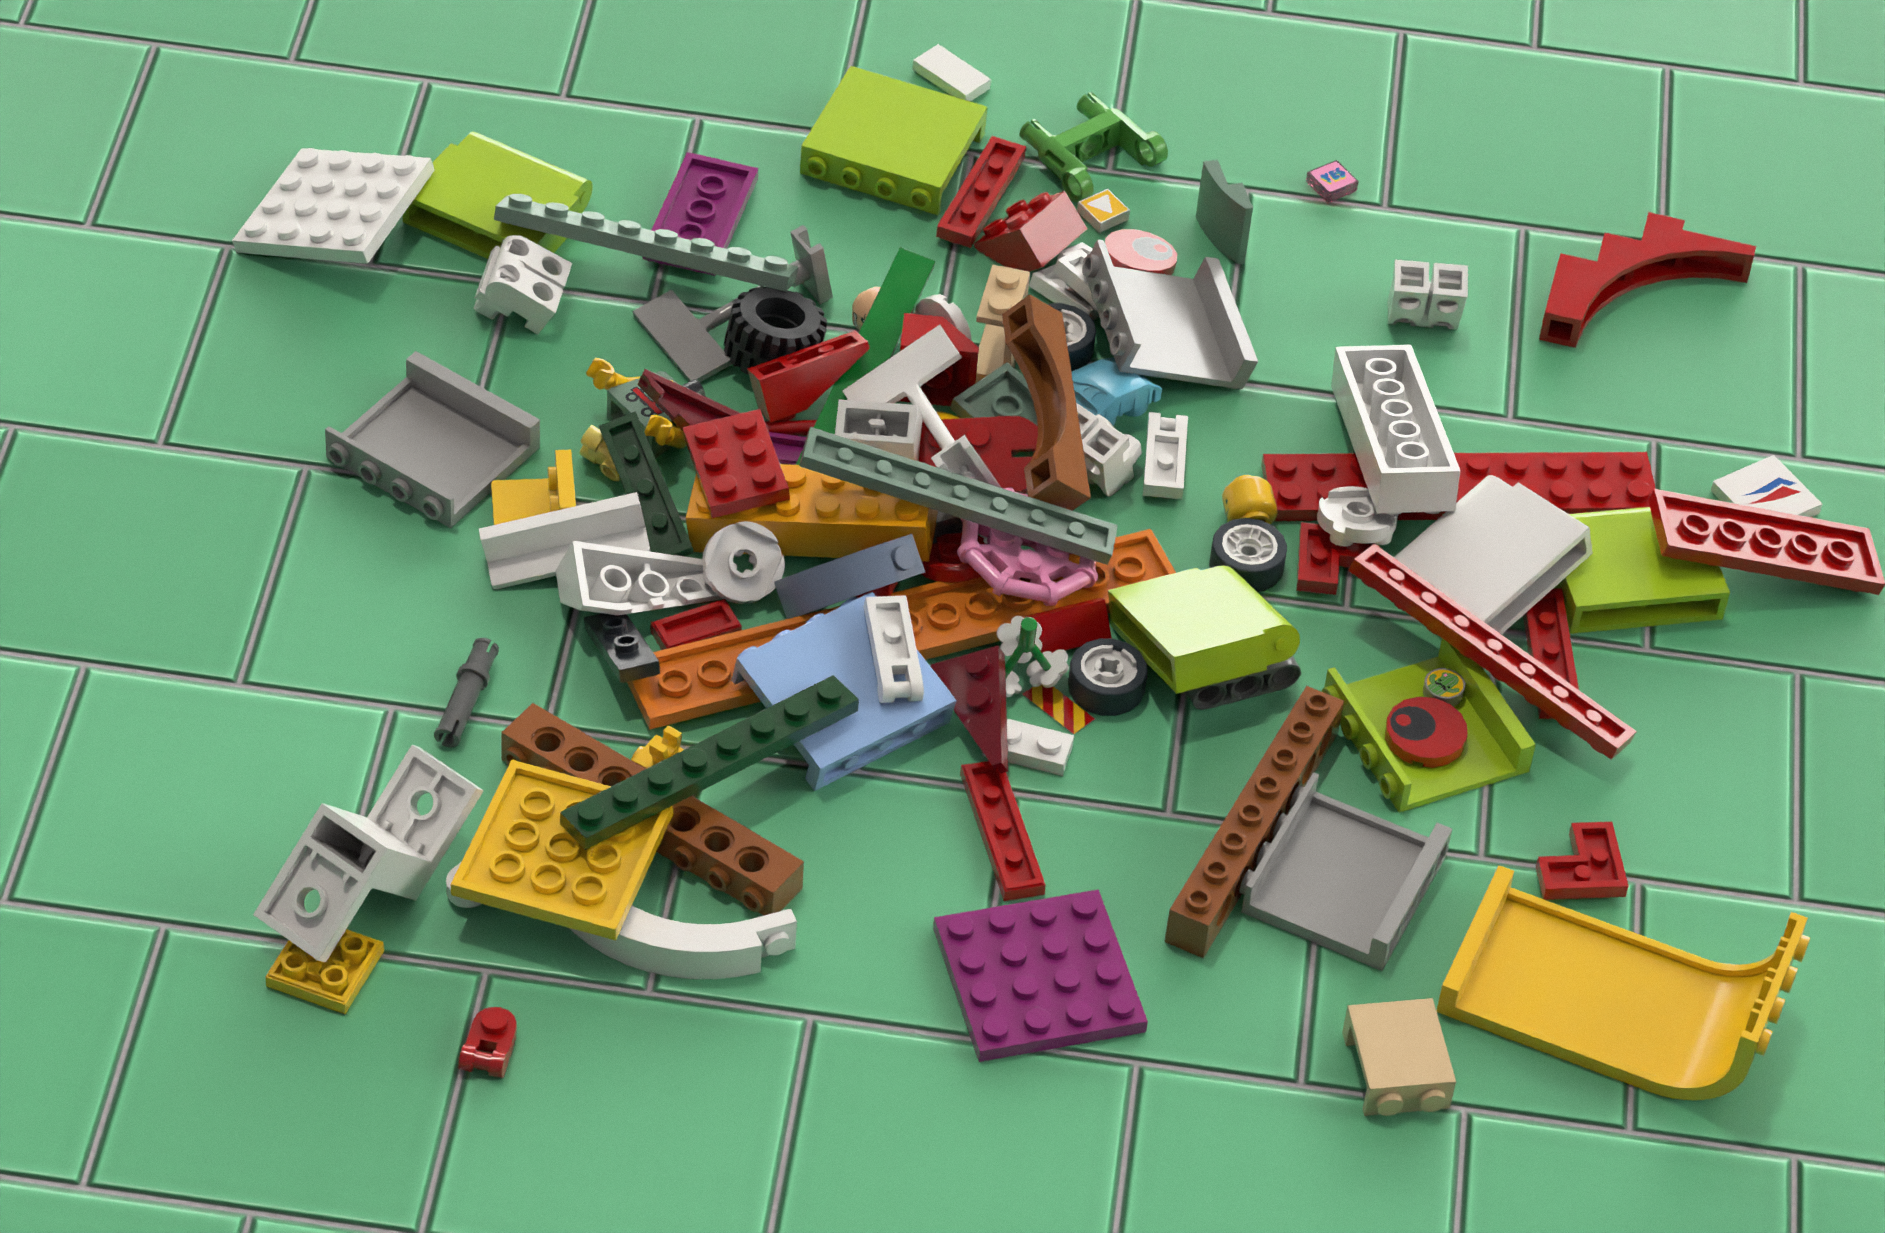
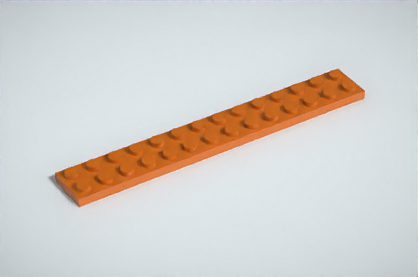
M1147 529L1116 537L1113 554L1108 565L1096 561L1095 570L1098 574V579L1095 584L1090 588L1083 587L1059 599L1055 606H1045L1041 601L1002 594L999 597L992 593L993 588L982 577L961 582L938 581L894 592L891 596L906 595L916 648L923 658L927 660L1000 641L997 637L999 626L1004 623L1011 624V620L1015 616L1025 618L1028 615L1096 598L1105 599L1107 613H1110L1108 590L1173 574L1176 571L1153 531ZM1069 554L1068 561L1079 565L1080 556ZM1061 576L1053 581L1057 583L1065 578ZM1020 577V581H1031V579ZM840 606L653 652L659 660L660 674L627 682L649 730L761 702L745 680L736 685L731 681L739 654L752 646L758 648L772 641L778 633L784 630L792 631L805 625L813 616L819 613L825 615L838 609Z

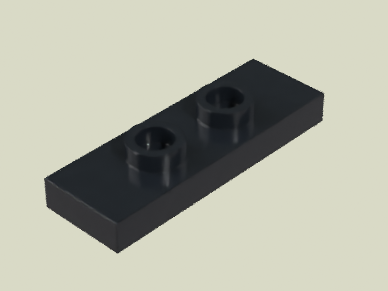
M600 613L584 617L586 632L620 683L660 674L659 660L627 614L611 615Z

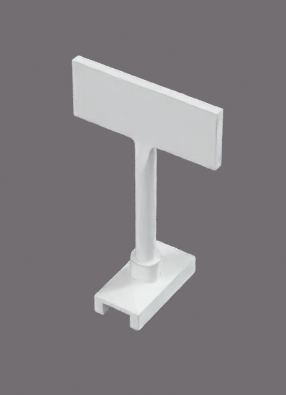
M938 325L843 390L847 399L854 401L896 403L907 396L912 405L919 406L923 422L942 449V451L931 457L938 468L1001 488L966 436L964 435L956 441L953 439L920 388L924 383L962 358L941 325Z

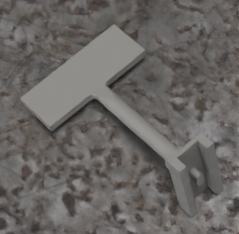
M802 225L790 232L796 261L790 265L798 266L797 278L792 287L795 288L803 284L817 302L822 304L833 298L824 248L820 243L813 247L810 246L807 228ZM759 285L756 288L763 289L764 286ZM671 289L633 311L636 320L688 381L695 379L702 382L732 365L729 356H726L723 349L708 332L729 320L734 300L697 319Z

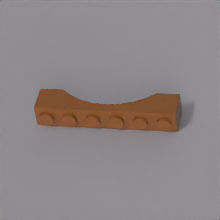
M1029 294L1002 314L1006 345L1017 361L1027 382L1037 416L1038 438L1036 450L1031 461L1024 467L1028 497L1073 511L1089 500L1091 496L1063 314Z

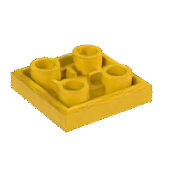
M346 929L328 960L322 962L288 940L265 976L266 987L346 1014L384 953V942Z

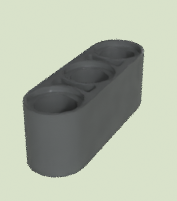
M1292 656L1286 661L1268 665L1265 671L1186 691L1197 709H1210L1286 689L1299 679L1301 669Z

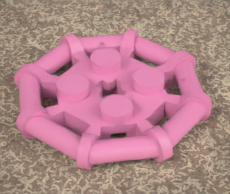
M1003 488L1015 492L1013 488ZM961 518L963 523L961 546L957 550L959 559L963 563H968L993 588L992 593L999 597L1002 594L1041 601L1045 606H1055L1059 599L1083 587H1092L1098 579V574L1095 570L1096 561L1080 556L1078 565L1068 561L1069 554L1072 553ZM978 534L987 537V543L989 542V544H979L977 541ZM1021 546H1029L1033 548L1035 551L1031 549L1023 550ZM1061 576L1065 578L1057 583L1053 581ZM1020 577L1031 579V581H1020Z

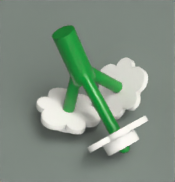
M1015 616L1012 618L1011 624L1004 623L997 630V637L1003 642L1000 646L1005 656L1011 655L1005 664L1006 697H1011L1014 693L1019 694L1022 687L1018 683L1019 677L1012 670L1016 663H1026L1031 659L1032 655L1036 660L1028 665L1026 672L1030 677L1029 681L1033 687H1038L1041 684L1046 688L1052 687L1069 670V665L1066 663L1068 654L1065 650L1060 649L1053 653L1050 651L1042 653L1040 651L1042 642L1038 638L1041 636L1042 628L1032 617L1023 618L1022 616Z

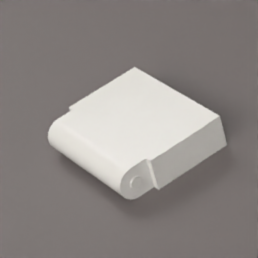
M1488 475L1456 503L1455 511H1446L1394 558L1494 630L1503 634L1585 561L1593 551L1588 526L1519 482L1512 487L1498 477Z

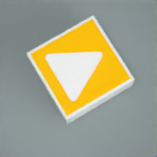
M1109 189L1078 202L1077 212L1099 233L1129 220L1130 210Z

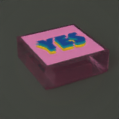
M1338 160L1308 171L1306 182L1327 203L1356 192L1359 183Z

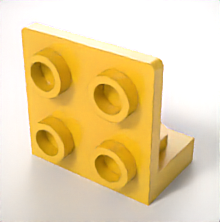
M555 450V466L548 467V478L492 481L491 493L494 525L575 507L571 450Z

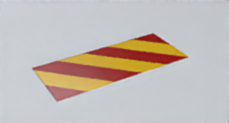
M1041 684L1038 687H1031L1023 693L1026 698L1072 734L1077 733L1095 720L1094 717L1054 686L1046 688Z

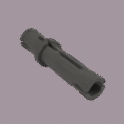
M488 638L475 639L466 663L462 664V667L460 666L457 671L456 678L458 682L438 728L434 732V738L437 742L441 741L444 733H447L442 742L443 746H458L480 691L488 686L490 681L489 671L499 652V647L496 643H493L489 652H486L491 642Z

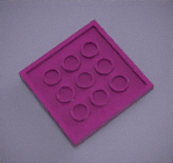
M1099 889L934 917L933 930L978 1062L1145 1033L1147 1031L1148 1020Z

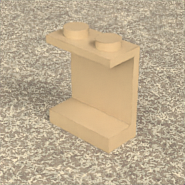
M992 265L976 317V322L986 324L979 345L976 383L1007 362L1015 368L1017 361L1006 345L1002 314L1028 296L1030 272L997 265Z
M1433 998L1348 1005L1342 1033L1346 1046L1356 1045L1367 1085L1363 1104L1364 1116L1379 1114L1390 1116L1413 1111L1434 1112L1450 1108L1456 1079Z

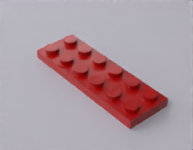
M1654 489L1648 499L1661 555L1664 557L1879 595L1885 586L1884 576L1869 528Z

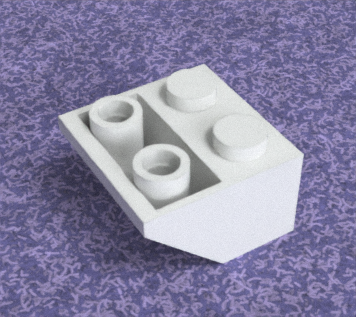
M839 399L835 435L918 461L923 418L918 405Z

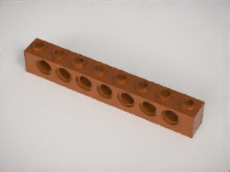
M1309 686L1305 687L1172 904L1167 922L1166 943L1201 958L1205 957L1242 895L1239 893L1246 872L1248 870H1256L1258 866L1256 861L1262 845L1265 841L1272 843L1275 838L1273 836L1274 828L1282 813L1288 815L1291 811L1290 803L1296 788L1299 785L1305 787L1338 735L1344 705L1343 700Z
M534 703L501 732L502 761L506 762L508 766L511 760L607 786H613L645 770L644 767ZM693 796L673 805V816L656 852L673 861L680 869L690 871L707 881L714 889L727 893L742 902L749 910L759 912L764 916L782 911L802 890L803 860Z

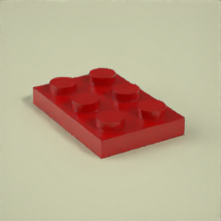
M760 409L683 427L684 439L712 518L790 500L789 487Z

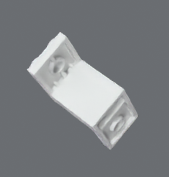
M411 745L368 817L323 803L320 805L253 915L318 961L326 962L371 888L417 900L484 790L420 747ZM430 793L433 797V807L429 813L420 815L417 810L418 800L423 794ZM316 889L320 894V904L314 912L308 913L304 906V900L310 891Z

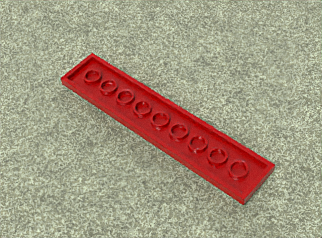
M1647 452L1454 453L1460 469L1456 503L1488 475L1496 476L1512 487L1519 482L1567 514L1649 507L1648 499L1653 490L1656 489ZM1355 453L1263 454L1262 457L1263 478L1271 485L1277 506V516L1274 521H1318L1319 501L1322 497L1324 500L1327 499L1329 491L1348 486L1368 489ZM1446 511L1436 514L1406 512L1398 514L1397 520H1437Z

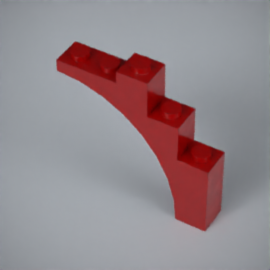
M1648 212L1642 240L1604 233L1597 261L1560 253L1543 317L1539 340L1576 348L1584 328L1598 311L1615 298L1649 284L1683 278H1717L1747 283L1756 246L1683 230L1685 220Z

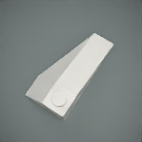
M572 541L556 569L560 603L582 611L624 615L723 599L703 579L702 559Z

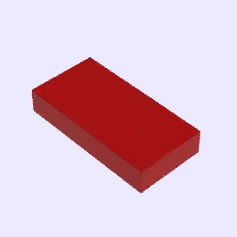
M1096 598L1025 616V618H1034L1041 625L1042 633L1038 639L1042 642L1040 650L1042 653L1045 651L1053 653L1060 649L1068 650L1080 647L1086 642L1099 638L1112 639L1106 602L1103 598Z
M725 599L653 621L650 625V632L661 650L742 630V625Z

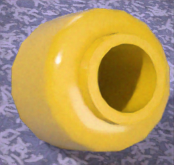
M1251 475L1239 476L1227 485L1222 493V502L1227 522L1234 519L1251 518L1262 520L1271 525L1277 516V506L1272 487L1263 478Z

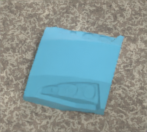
M1114 357L1100 359L1072 371L1076 403L1095 416L1100 414L1109 420L1113 426L1116 423L1117 416H1122L1123 414L1132 417L1140 416L1147 411L1148 404L1152 401L1161 400L1162 388L1151 383L1144 375L1119 372Z

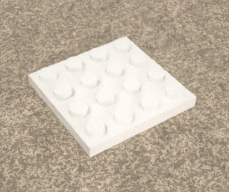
M301 148L233 238L232 242L237 253L368 264L435 171L431 158L413 157L410 155L397 156L379 153L348 152L344 150L330 151Z

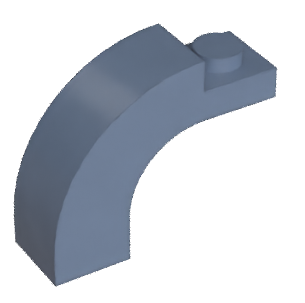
M909 534L777 580L774 583L786 618L789 619L922 574L925 570L913 535Z

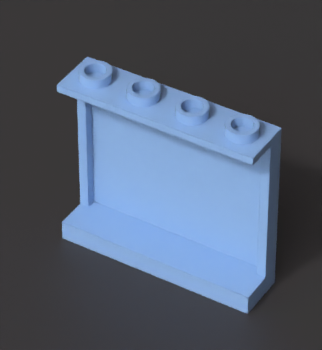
M873 592L860 598H849L838 609L825 615L819 613L810 618L805 625L792 631L784 630L778 633L772 641L758 648L752 646L745 649L736 659L731 681L736 685L745 680L766 708L832 675L859 699L857 712L794 743V746L809 764L805 779L814 791L950 723L957 701L917 650L924 685L923 700L909 702L907 698H895V701L892 703L879 702L877 676L863 608L866 597H876ZM905 674L893 675L894 682L906 681Z

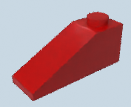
M852 331L747 369L758 409L761 410L762 415L770 423L793 419L796 413L807 410L870 349L868 341L857 331Z

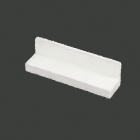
M637 492L479 528L480 540L488 563L491 585L495 590L556 576V569L572 541L651 552Z

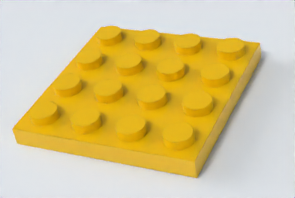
M511 760L451 882V895L616 941L673 816V806L585 850L560 825V812L611 786Z

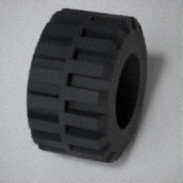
M765 286L763 289L755 287L749 289V292L739 294L738 299H735L733 302L724 339V352L726 356L730 357V362L734 366L740 367V371L749 374L747 369L824 342L827 318L824 317L823 310L816 307V303L813 300L804 298L801 293L788 290L785 292Z

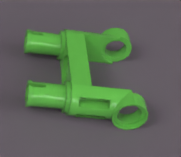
M1088 92V96L1084 94L1077 103V110L1089 120L1058 135H1052L1036 119H1031V124L1027 121L1019 133L1023 140L1038 151L1039 160L1062 181L1063 190L1067 193L1070 200L1076 203L1092 196L1094 192L1092 179L1086 171L1088 168L1082 162L1117 145L1121 146L1141 165L1146 164L1149 167L1164 162L1168 157L1167 145L1159 133L1156 131L1145 133L1119 109L1107 107L1093 92Z

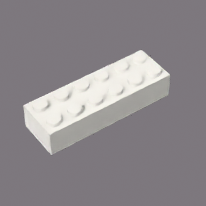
M1412 346L1335 347L1331 387L1376 512L1398 515L1406 512L1436 514L1441 511H1455L1460 469Z

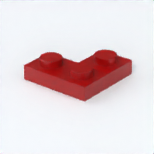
M1301 522L1296 591L1336 595L1339 566L1350 567L1353 560L1374 543H1353L1350 546H1339L1330 541V534L1323 530L1319 524Z
M1612 821L1571 823L1569 837L1574 855L1538 856L1535 868L1544 900L1626 897L1629 885Z

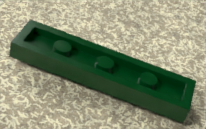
M636 411L599 425L601 435L626 495L636 492L638 494L651 552L684 557L693 554V547Z

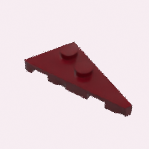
M644 369L637 384L682 431L683 427L740 414L727 406L647 369Z
M994 646L931 664L930 667L957 700L954 712L994 769L997 768L1000 773L1008 772L1005 654L1001 648Z

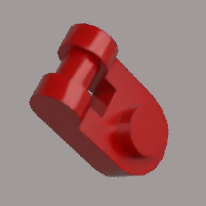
M489 1007L476 1014L466 1043L461 1049L458 1063L459 1070L473 1072L474 1068L489 1071V1076L504 1077L517 1035V1021L509 1010L502 1007Z

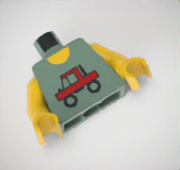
M595 358L586 371V375L594 378L593 385L597 389L602 390L605 388L607 390V418L610 421L636 411L655 459L671 447L681 449L687 446L683 431L637 385L640 377L620 375L614 372L613 366L603 359ZM656 372V374L677 383L666 372ZM695 379L682 385L705 396L704 388Z

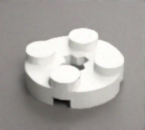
M1353 486L1339 487L1329 491L1328 498L1324 500L1322 497L1319 501L1317 513L1319 525L1330 534V541L1339 546H1350L1353 543L1386 545L1392 540L1398 515L1377 513L1369 490Z
M738 522L722 528L710 538L704 549L702 557L703 579L718 596L729 602L744 604L759 601L776 588L774 582L782 579L784 573V555L781 554V549L777 544L778 540L770 530L753 522ZM745 552L750 555L749 562L754 567L752 571L746 569L741 573L736 570L737 565L733 562L734 556L740 557Z

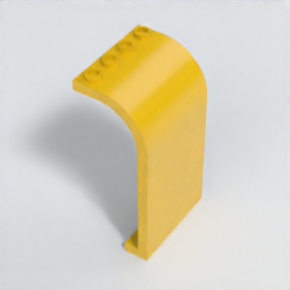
M1498 865L1442 984L1436 1010L1440 1014L1660 1096L1680 1100L1713 1099L1733 1091L1743 1082L1756 1053L1762 1056L1765 1055L1773 1033L1772 1030L1766 1029L1768 1022L1777 1024L1786 1000L1779 997L1781 990L1787 993L1790 992L1798 968L1791 965L1793 960L1802 962L1810 941V937L1803 935L1808 918L1791 912L1783 937L1781 936L1776 951L1768 958L1750 964L1719 963L1511 888L1514 871Z

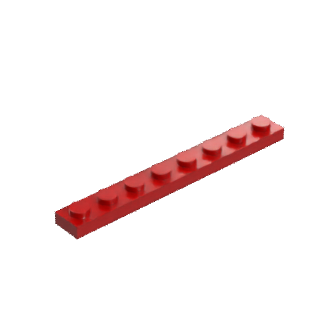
M1373 544L1353 560L1349 572L1361 579L1366 586L1379 592L1393 602L1398 609L1408 613L1426 626L1431 633L1443 638L1458 649L1463 656L1472 659L1490 672L1495 679L1504 682L1518 692L1527 702L1550 715L1563 728L1575 733L1590 744L1595 751L1604 754L1612 760L1632 741L1637 731L1376 544Z

